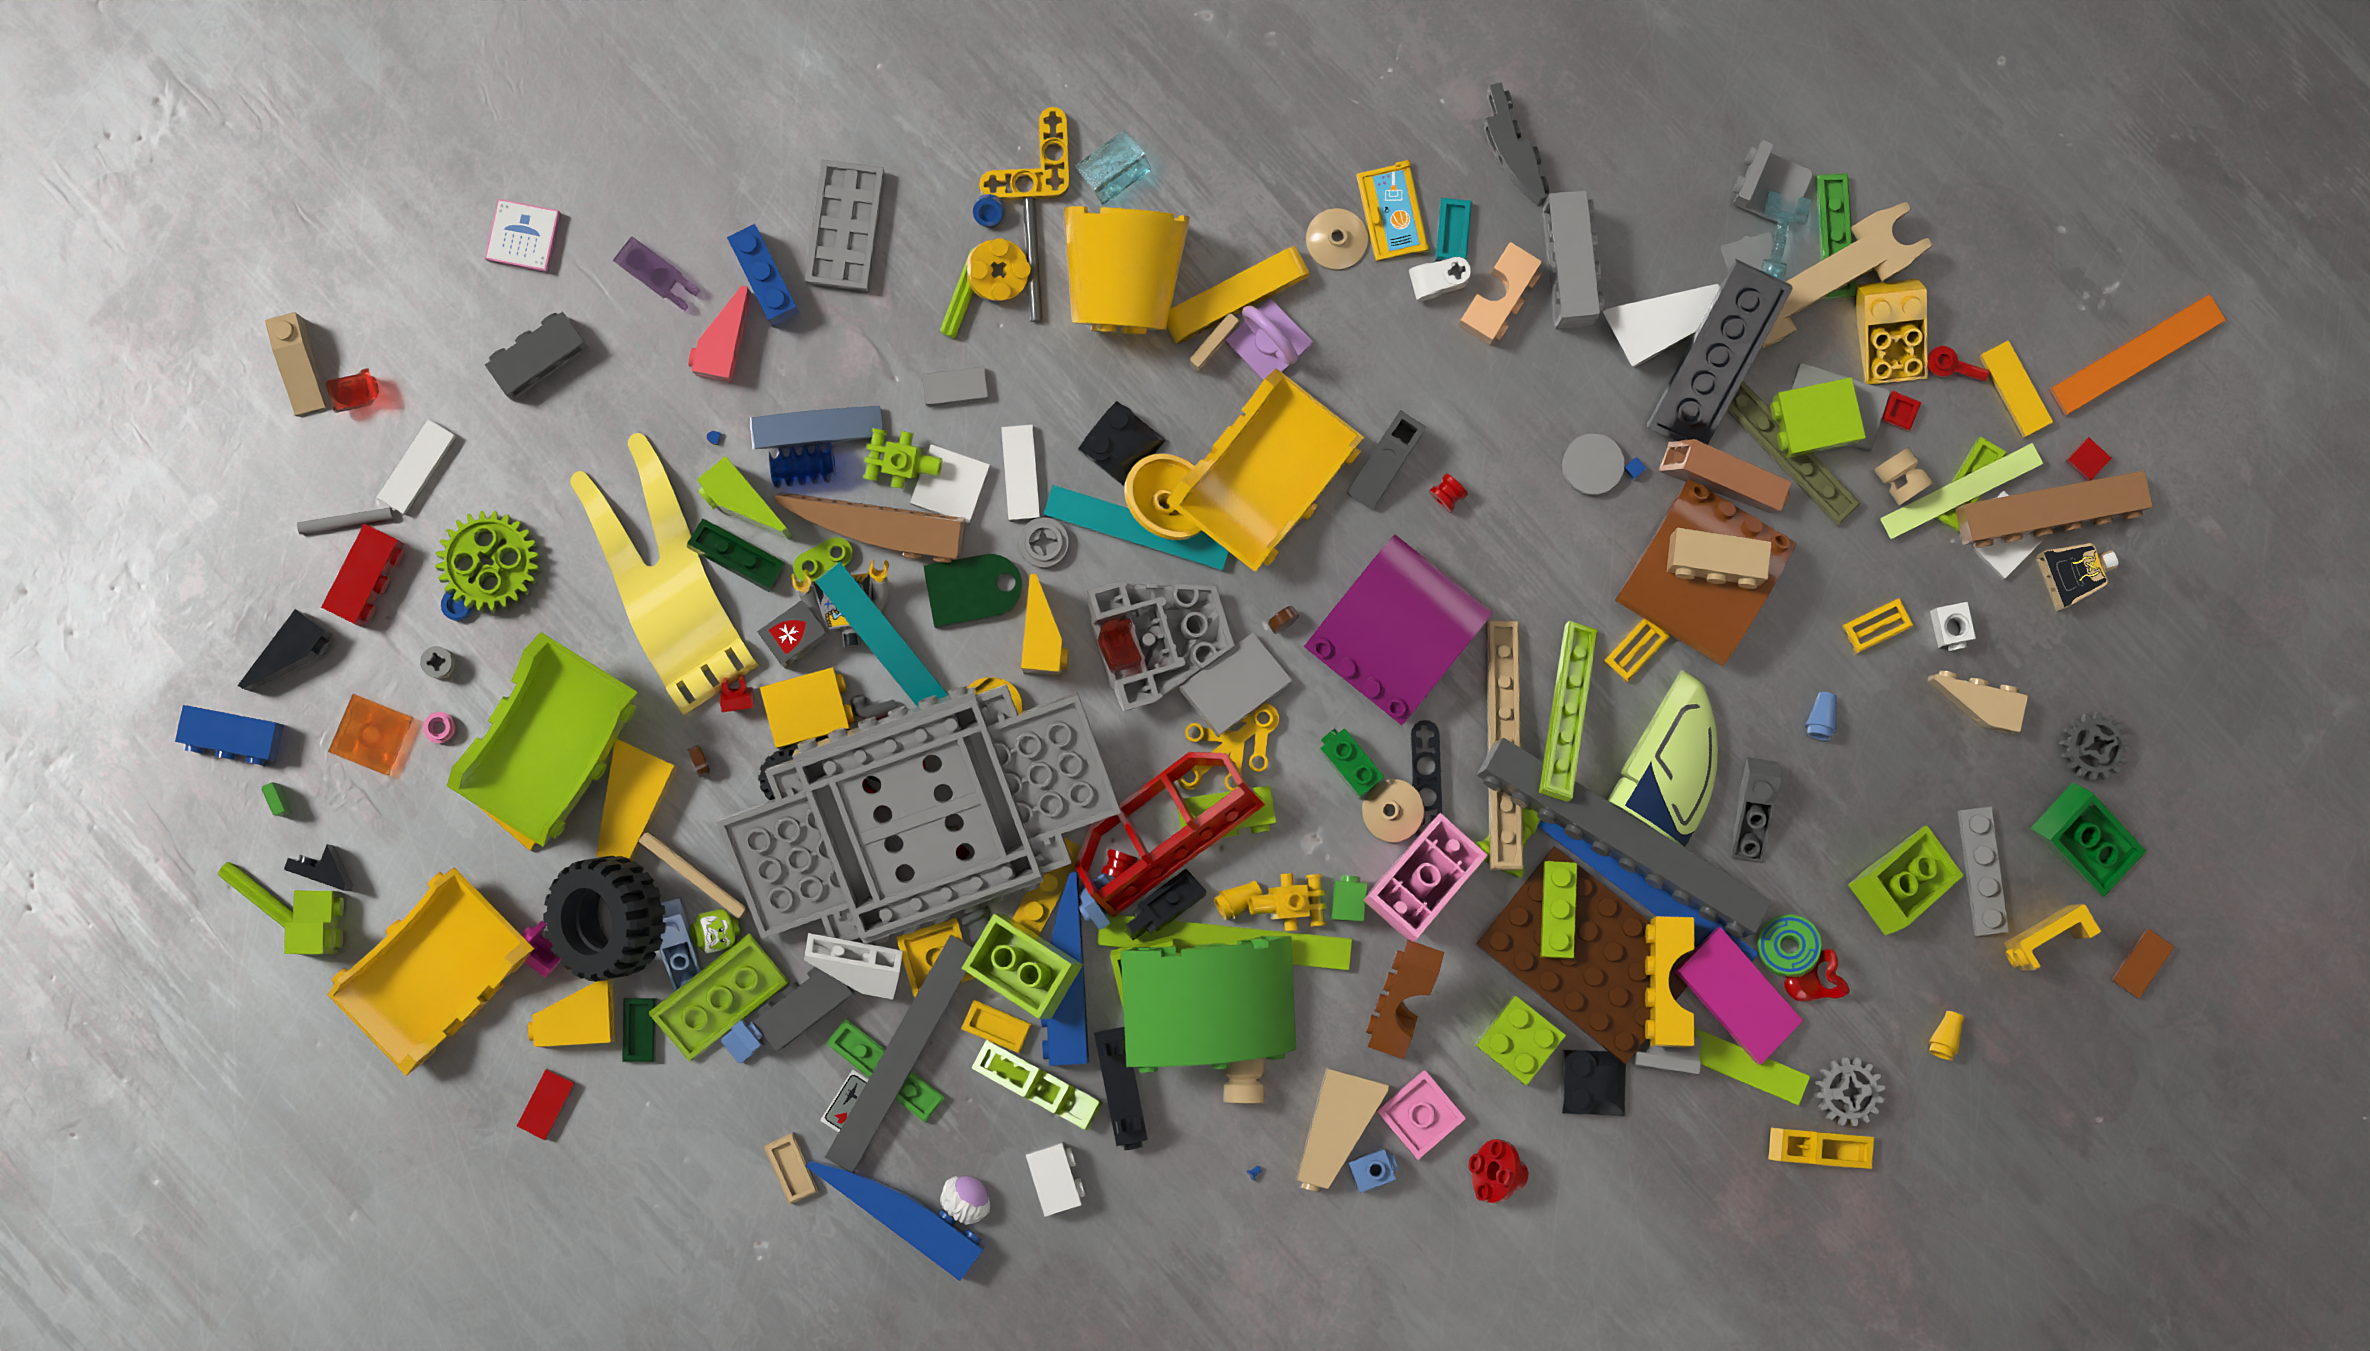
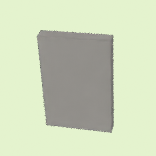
M1800 363L1791 390L1848 377ZM1852 379L1866 438L1860 443L1852 444L1851 446L1871 451L1890 391Z
M1251 633L1183 683L1179 690L1216 736L1220 737L1290 685L1292 679L1256 635Z

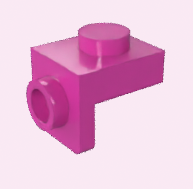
M541 921L534 928L528 926L521 936L534 948L524 962L546 978L560 964L561 958L554 956L551 947H553L552 943L542 936L547 924Z

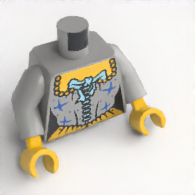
M872 560L869 573L851 576L882 613L888 600V580L886 576L889 562L885 560L884 569L877 570L873 565L874 560ZM804 570L806 579L802 582L797 581L793 573L791 575L793 587L798 590L801 601L805 602L820 625L826 627L828 632L841 631L843 648L861 646V637L817 583L812 581L811 586L809 571Z

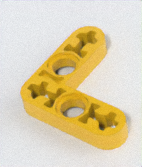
M1049 107L1040 114L1041 168L987 171L979 181L982 195L992 194L999 197L1002 201L1023 200L1026 197L1057 199L1066 195L1070 185L1066 115L1061 109ZM1051 115H1055L1058 121H1062V123L1056 125L1057 137L1063 135V139L1052 137L1044 140V136L1051 137L1049 124H1044V122L1050 120ZM1058 145L1062 148L1063 155L1059 160L1053 161L1046 157L1045 152L1049 146ZM1052 168H1058V179L1064 182V184L1059 185V190L1056 191L1052 189L1051 185H1046L1047 182L1052 181ZM1024 176L1029 177L1033 181L1032 189L1025 193L1017 190L1015 186L1016 181ZM1006 177H1011L1012 193H1007L1006 186L997 187L996 193H991L990 188L985 187V185L990 184V179L995 178L998 184H1007Z

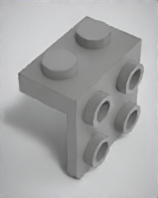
M1762 139L1757 148L1751 147L1744 164L1749 166L1745 176L1740 174L1732 192L1737 193L1733 205L1788 227L1794 221L1813 174L1810 169L1771 153L1774 144Z

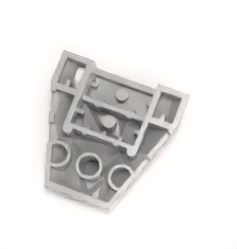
M1117 581L1086 591L1088 606L1092 616L1091 627L1111 689L1115 690L1117 700L1124 712L1156 702L1200 669H1203L1234 647L1216 586L1184 584L1166 586L1157 585V583H1146L1144 585L1127 584V582Z

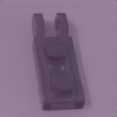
M633 236L629 238L613 259V262L662 299L666 298L684 312L688 305L682 298L677 297L670 290L678 283L691 295L697 296L700 292L695 285L682 276L680 271Z

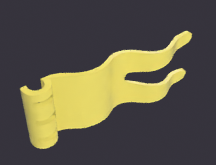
M635 433L628 439V447L640 475L660 558L654 566L645 565L608 501L585 472H575L570 479V484L582 502L591 521L637 639L665 685L668 694L685 716L721 692L724 678L728 679L730 686L739 680L740 676H745L757 668L759 664L745 646V643L737 633L717 598L699 554L687 548V542L692 535L661 460L648 439L641 433ZM732 653L736 654L744 666L740 670L735 668L728 657ZM708 669L712 671L719 681L714 687L704 674ZM686 685L695 698L690 703L680 691V688Z

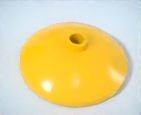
M1153 454L1139 460L1130 470L1124 488L1126 503L1133 517L1149 532L1166 539L1183 540L1194 537L1202 531L1166 502L1180 481L1193 469L1194 465L1171 454Z

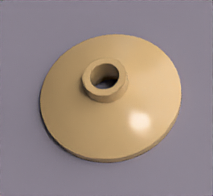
M1341 208L1328 209L1318 214L1311 221L1306 233V246L1310 256L1319 265L1331 270H1343L1355 265L1363 257L1368 244V234L1362 220L1353 212ZM1334 232H1340L1343 235V240L1336 242L1332 239L1331 235Z
M1389 779L1376 784L1368 792L1363 803V818L1367 828L1374 836L1383 841L1400 842L1410 838L1419 830L1424 819L1425 807L1420 793L1413 785L1403 780ZM1390 804L1395 807V813L1392 816H1388L1386 813V808Z

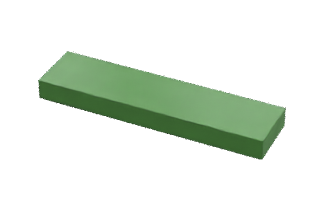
M1848 173L1825 174L1815 177L1821 261L1853 243ZM1856 281L1837 291H1831L1824 299L1855 297Z
M847 1018L826 1043L868 1078L872 1075L886 1050ZM911 1070L895 1099L925 1123L945 1097Z

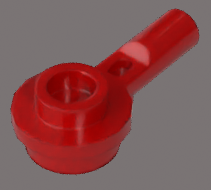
M1948 346L1936 347L1927 356L1928 369L1938 377H1946L1956 372L1983 382L1988 378L1989 370L1959 361L1955 351Z

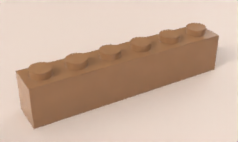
M2144 470L1968 503L1956 508L1955 511L1963 545L1974 544V548L1978 549L1994 545L1993 540L2004 538L2005 543L2019 541L2023 539V534L2034 532V537H2042L2053 534V528L2064 527V531L2068 532L2084 528L2083 523L2090 521L2094 522V526L2112 523V517L2122 515L2124 521L2143 517L2142 512L2153 506Z

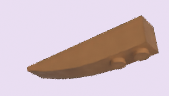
M785 492L776 494L774 502L832 532L863 543L903 551L902 556L921 558V554L933 555L934 561L951 563L952 558L957 559L961 555L965 518Z

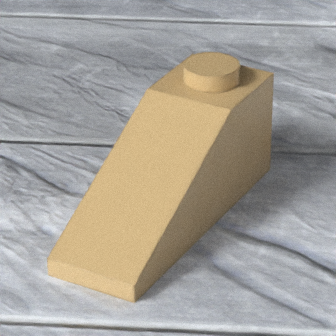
M296 312L265 320L272 351L295 416L326 409L305 319Z

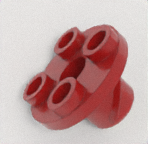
M1493 1139L1486 1142L1477 1154H1473L1470 1157L1468 1163L1469 1170L1472 1172V1185L1476 1198L1479 1201L1492 1204L1502 1203L1515 1191L1521 1190L1528 1181L1529 1172L1526 1164L1520 1161L1516 1148L1505 1140Z

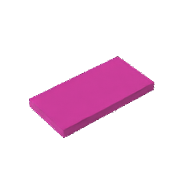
M1721 927L1716 928L1674 970L1756 1064H1762L1803 1022L1800 1016Z

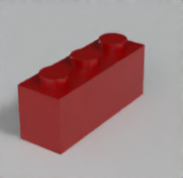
M364 523L321 608L360 627L363 626L364 622L368 623L376 609V606L373 605L379 594L382 595L389 585L390 578L388 575L392 567L398 566L403 558L404 550L402 548L404 543Z

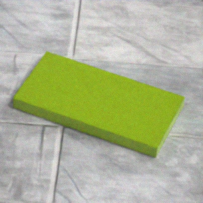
M749 933L649 1011V1015L690 1062L727 1033L735 1024L746 1018L790 982Z

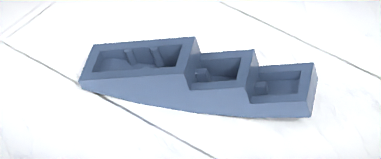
M880 406L811 410L750 418L753 449L808 447L816 444L872 439V428L883 430Z

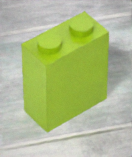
M1852 377L1778 392L1773 397L1774 402L1770 403L1773 420H1778L1781 431L1777 433L1778 445L1781 451H1785L1786 458L1857 444L1866 438Z

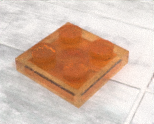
M352 694L328 752L389 776L413 718Z

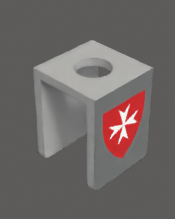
M799 601L757 631L780 665L785 669L829 638L826 630L820 625L804 601Z

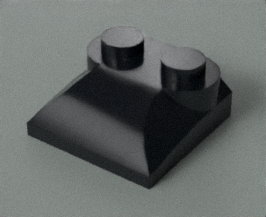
M1116 401L1088 433L1079 446L1078 451L1125 487L1127 475L1133 466L1144 457L1156 454L1166 440L1134 415L1128 407Z
M1562 1049L1561 1113L1625 1116L1626 1064L1624 1065L1608 1051Z

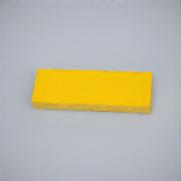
M2009 340L1979 356L1985 369L1989 370V376L2023 438L2053 423Z

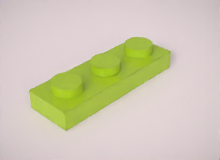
M1544 862L1540 957L1574 958L1577 863Z

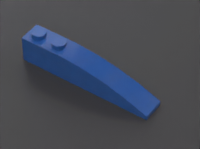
M1070 872L1058 907L1051 944L1083 964L1052 1018L1041 1019L1042 1028L1047 1027L1048 1040L1042 1041L1043 1059H1049V1066L1090 1063L1081 911L1079 909L1080 895L1078 892L1079 874L1077 872Z
M811 1160L806 1165L808 1169L959 1281H961L985 1248L980 1244L982 1241L981 1237L968 1228L965 1232L954 1225L956 1222L954 1217L949 1216L946 1211L941 1209L938 1213L907 1193L855 1171L850 1172L842 1167L816 1160Z

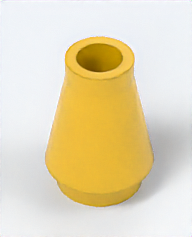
M1253 880L1244 885L1219 891V896L1214 898V903L1224 920L1229 918L1235 919L1248 908L1249 896L1263 894L1257 882Z
M1946 1011L1943 1020L1928 1042L1930 1045L1929 1053L1952 1061L1954 1056L1959 1054L1964 1016L1953 1011Z

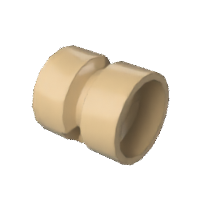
M1909 447L1874 469L1884 484L1891 485L1889 492L1898 505H1901L1933 483L1924 469L1916 467L1918 460ZM1902 475H1906L1907 481L1902 478Z
M1265 1058L1230 1062V1067L1224 1069V1075L1229 1078V1081L1224 1084L1223 1102L1264 1103L1265 1085L1259 1082V1078L1265 1075Z

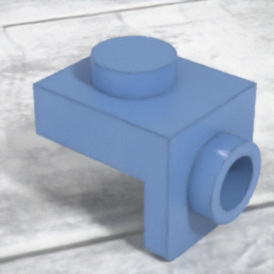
M1101 874L1093 879L1098 890L1110 882L1106 874ZM1085 885L1079 887L1078 892L1082 901L1079 909L1086 921L1090 922L1093 920L1099 930L1109 925L1110 921L1106 910L1089 895Z
M740 1020L721 1039L723 1045L738 1063H743L765 1045L760 1039L763 1037V1034L753 1021L748 1023L746 1020Z

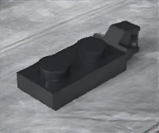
M1184 869L1138 904L1137 909L1133 911L1135 918L1126 924L1125 933L1134 941L1146 931L1150 935L1156 931L1158 932L1206 896L1207 891L1187 869Z

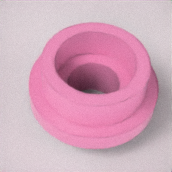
M435 712L426 718L423 730L425 736L430 741L445 743L454 736L456 725L454 719L449 714ZM439 722L445 724V730L441 734L435 731V726Z

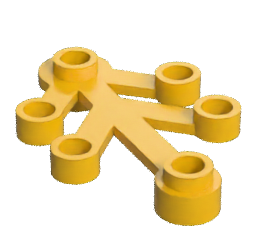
M1264 703L1240 721L1247 724L1238 731L1228 730L1220 737H1217L1211 728H1203L1198 723H1191L1186 727L1185 736L1187 740L1193 743L1200 740L1221 742L1222 744L1215 748L1212 753H1227V755L1231 753L1230 758L1235 762L1241 773L1244 742L1255 734L1254 754L1249 759V766L1255 772H1262L1268 765V759L1265 756L1268 733L1274 731L1277 727L1279 714L1274 706ZM1264 712L1269 715L1268 723L1261 724L1258 722L1257 716L1260 713ZM1192 727H1197L1201 732L1200 736L1196 739L1191 738L1188 734ZM1255 757L1263 758L1264 766L1262 768H1255L1252 761ZM1195 766L1190 770L1196 776L1195 781L1187 783L1182 776L1177 780L1179 786L1185 790L1196 789L1201 784L1202 775L1213 766ZM1230 771L1225 777L1224 785L1227 790L1233 791L1235 788H1231L1228 785V779L1232 776Z

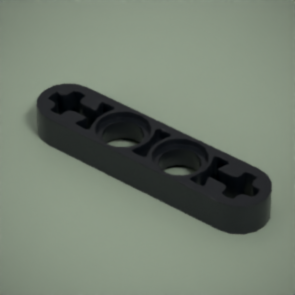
M1422 720L1412 727L1410 733L1412 785L1418 792L1425 788L1434 791L1436 801L1433 805L1424 807L1425 812L1436 809L1438 815L1439 813L1442 814L1440 735L1435 723L1429 720ZM1422 726H1427V730L1433 732V737H1430L1427 742L1428 748H1435V753L1427 751L1416 753V747L1423 748L1422 738L1416 737V732L1421 731ZM1422 757L1431 758L1435 764L1434 771L1429 775H1423L1417 769V762ZM1425 815L1421 826L1425 825ZM1430 815V823L1436 817L1435 815ZM1420 830L1415 833L1416 838L1422 833Z

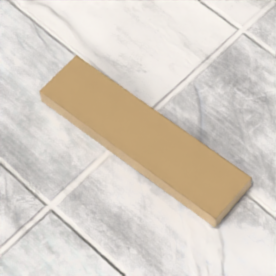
M644 833L638 842L737 918L743 919L749 911L746 905L652 833Z

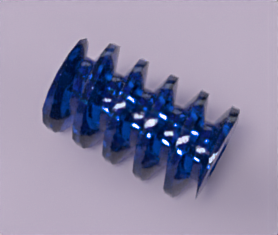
M831 442L828 443L826 452L822 451L819 444H815L814 452L811 454L806 445H803L801 455L797 454L794 446L790 447L788 456L784 455L781 448H778L774 458L769 451L770 474L775 488L781 487L782 479L785 480L788 487H792L795 477L799 484L803 486L806 484L807 476H809L813 484L818 483L820 475H822L826 483H830L832 473L836 476L834 451Z

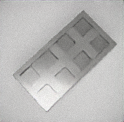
M822 159L805 276L806 284L868 291L884 167Z

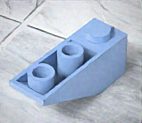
M680 897L661 903V905H665L666 914L663 915V922L666 923L665 933L661 934L663 942L659 950L674 992L703 970L697 948L692 941L690 923Z

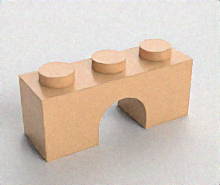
M1510 242L1491 273L1505 285L1506 296L1498 301H1489L1477 294L1458 326L1488 345L1492 343L1494 338L1500 341L1509 327L1505 320L1511 312L1517 314L1526 298L1521 296L1527 286L1533 289L1542 275V272L1538 270L1542 261Z

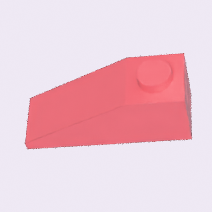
M741 285L699 338L697 347L691 349L688 364L692 367V372L695 376L733 383L751 297V291L747 286Z

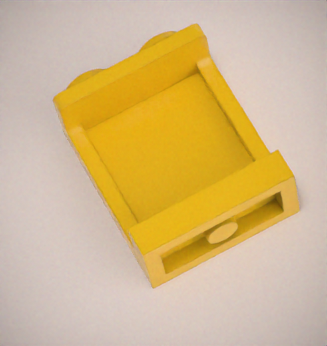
M833 667L760 687L775 748L778 750L789 748L793 744L801 743L811 738L816 739L827 736L828 733L845 727L846 731L852 730L850 723L855 722V717L851 710L852 706L851 704L845 705L842 695L843 692L847 691L843 674H837Z
M2085 904L2068 905L2005 942L2004 945L2007 948L2005 955L2014 968L2018 967L2021 971L2036 970L2040 968V964L2032 953L2034 948L2067 929L2074 939L2091 938L2100 933L2101 930Z

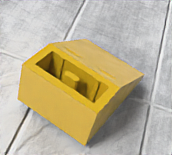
M1917 278L1856 285V317L1865 383L1880 384L1927 379L1926 287Z

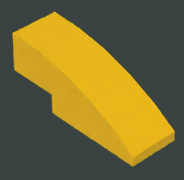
M1771 1127L1769 1159L1784 1162L1872 1169L1874 1137Z

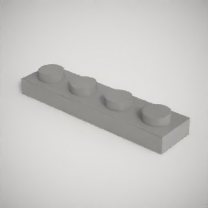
M1992 807L1959 810L1958 817L1974 935L1980 936L2009 932Z

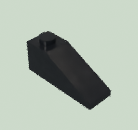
M294 609L239 682L238 686L251 692L314 660L316 656L320 657L330 646L331 642L329 639L333 634L305 613Z

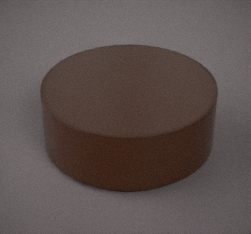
M1288 606L1275 614L1268 621V626L1274 634L1280 633L1292 625L1300 615L1293 606Z
M696 745L687 749L699 778L710 774L711 771L701 747Z

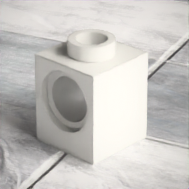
M1968 602L1938 607L1930 611L1938 648L1948 646L1949 651L1967 648V642L1976 639ZM1949 620H1954L1959 624L1960 632L1958 636H1953L1948 632L1947 623Z

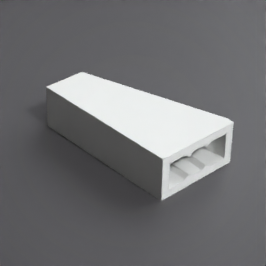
M1713 284L1608 308L1603 313L1632 367L1636 368L1693 337L1720 286L1719 284Z

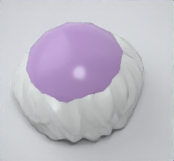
M955 1176L946 1181L940 1202L943 1209L948 1211L949 1216H953L955 1221L964 1222L965 1225L973 1224L989 1213L990 1199L988 1192L979 1179L971 1176Z

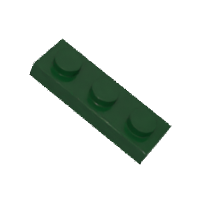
M702 518L687 542L688 549L767 592H770L785 567V562Z

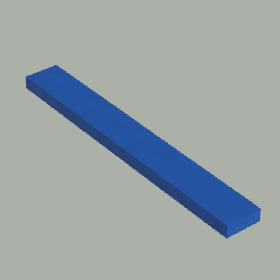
M1543 820L1538 824L1537 827L1653 915L1661 917H1694V946L1698 947L1718 927L1725 931V927L1717 921L1712 922L1702 918L1698 914L1699 911L1694 907L1682 905L1673 900L1672 894L1666 890L1651 887L1645 882V878L1638 873H1630L1618 866V861L1595 853L1587 842L1582 839L1575 840L1564 833L1565 829L1555 823L1549 824ZM1725 931L1748 959L1753 962L1759 953L1741 939Z

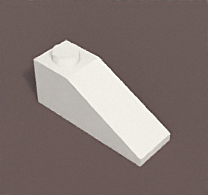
M808 933L804 960L861 994L893 999L899 978L903 951Z

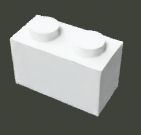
M1061 1142L1026 1154L1044 1216L1082 1205L1081 1197L1086 1196L1081 1178L1075 1179L1071 1169L1072 1166L1076 1165L1071 1147L1065 1148L1064 1143Z

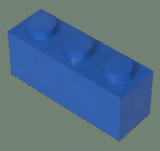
M753 224L728 236L727 239L771 326L774 327L800 314L756 225Z
M183 705L175 742L185 744V751L203 754L204 748L216 750V757L234 760L235 754L247 756L246 762L265 766L266 760L275 762L277 760L284 725Z

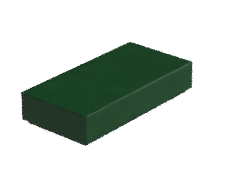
M623 998L622 1062H656V1022L649 1015V1011L657 1006V998Z

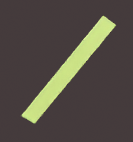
M2031 443L1880 519L1890 539L2042 465L2043 462L2034 444Z

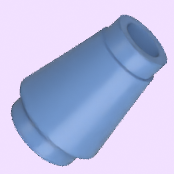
M1828 692L1818 693V697L1805 725L1807 736L1822 741L1832 739V735L1836 733V695Z

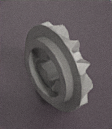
M1042 517L1028 522L1023 527L1018 543L1020 552L1026 561L1033 566L1048 568L1063 559L1068 550L1069 539L1066 530L1059 522L1051 518ZM1041 530H1044V535H1046L1047 539L1057 540V542L1048 545L1046 556H1044L1041 547L1030 546V544L1040 540Z

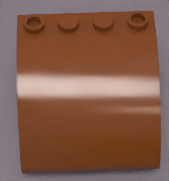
M1689 478L1673 500L1652 540L1636 561L1615 601L1724 666L1765 603L1797 543L1764 524L1758 518L1736 507L1730 501L1708 490L1704 485L1698 484ZM1676 528H1684L1771 542L1768 579L1755 589H1745L1739 587L1738 583L1726 581L1725 584H1713L1707 582V578L1694 576V579L1677 578L1675 573L1666 572L1670 535Z

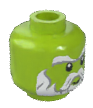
M725 909L699 913L695 918V922L690 925L694 946L696 948L700 947L705 953L730 949L734 945L735 936L740 934L737 918H731Z

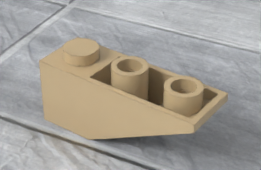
M1939 671L1938 675L1934 674L1928 677V682L1982 728L2012 735L2020 733L2028 695L2020 694L2019 688L2008 685H2001L2000 689L1989 687V681L1978 678H1970L1969 682L1957 679L1958 674L1948 671Z

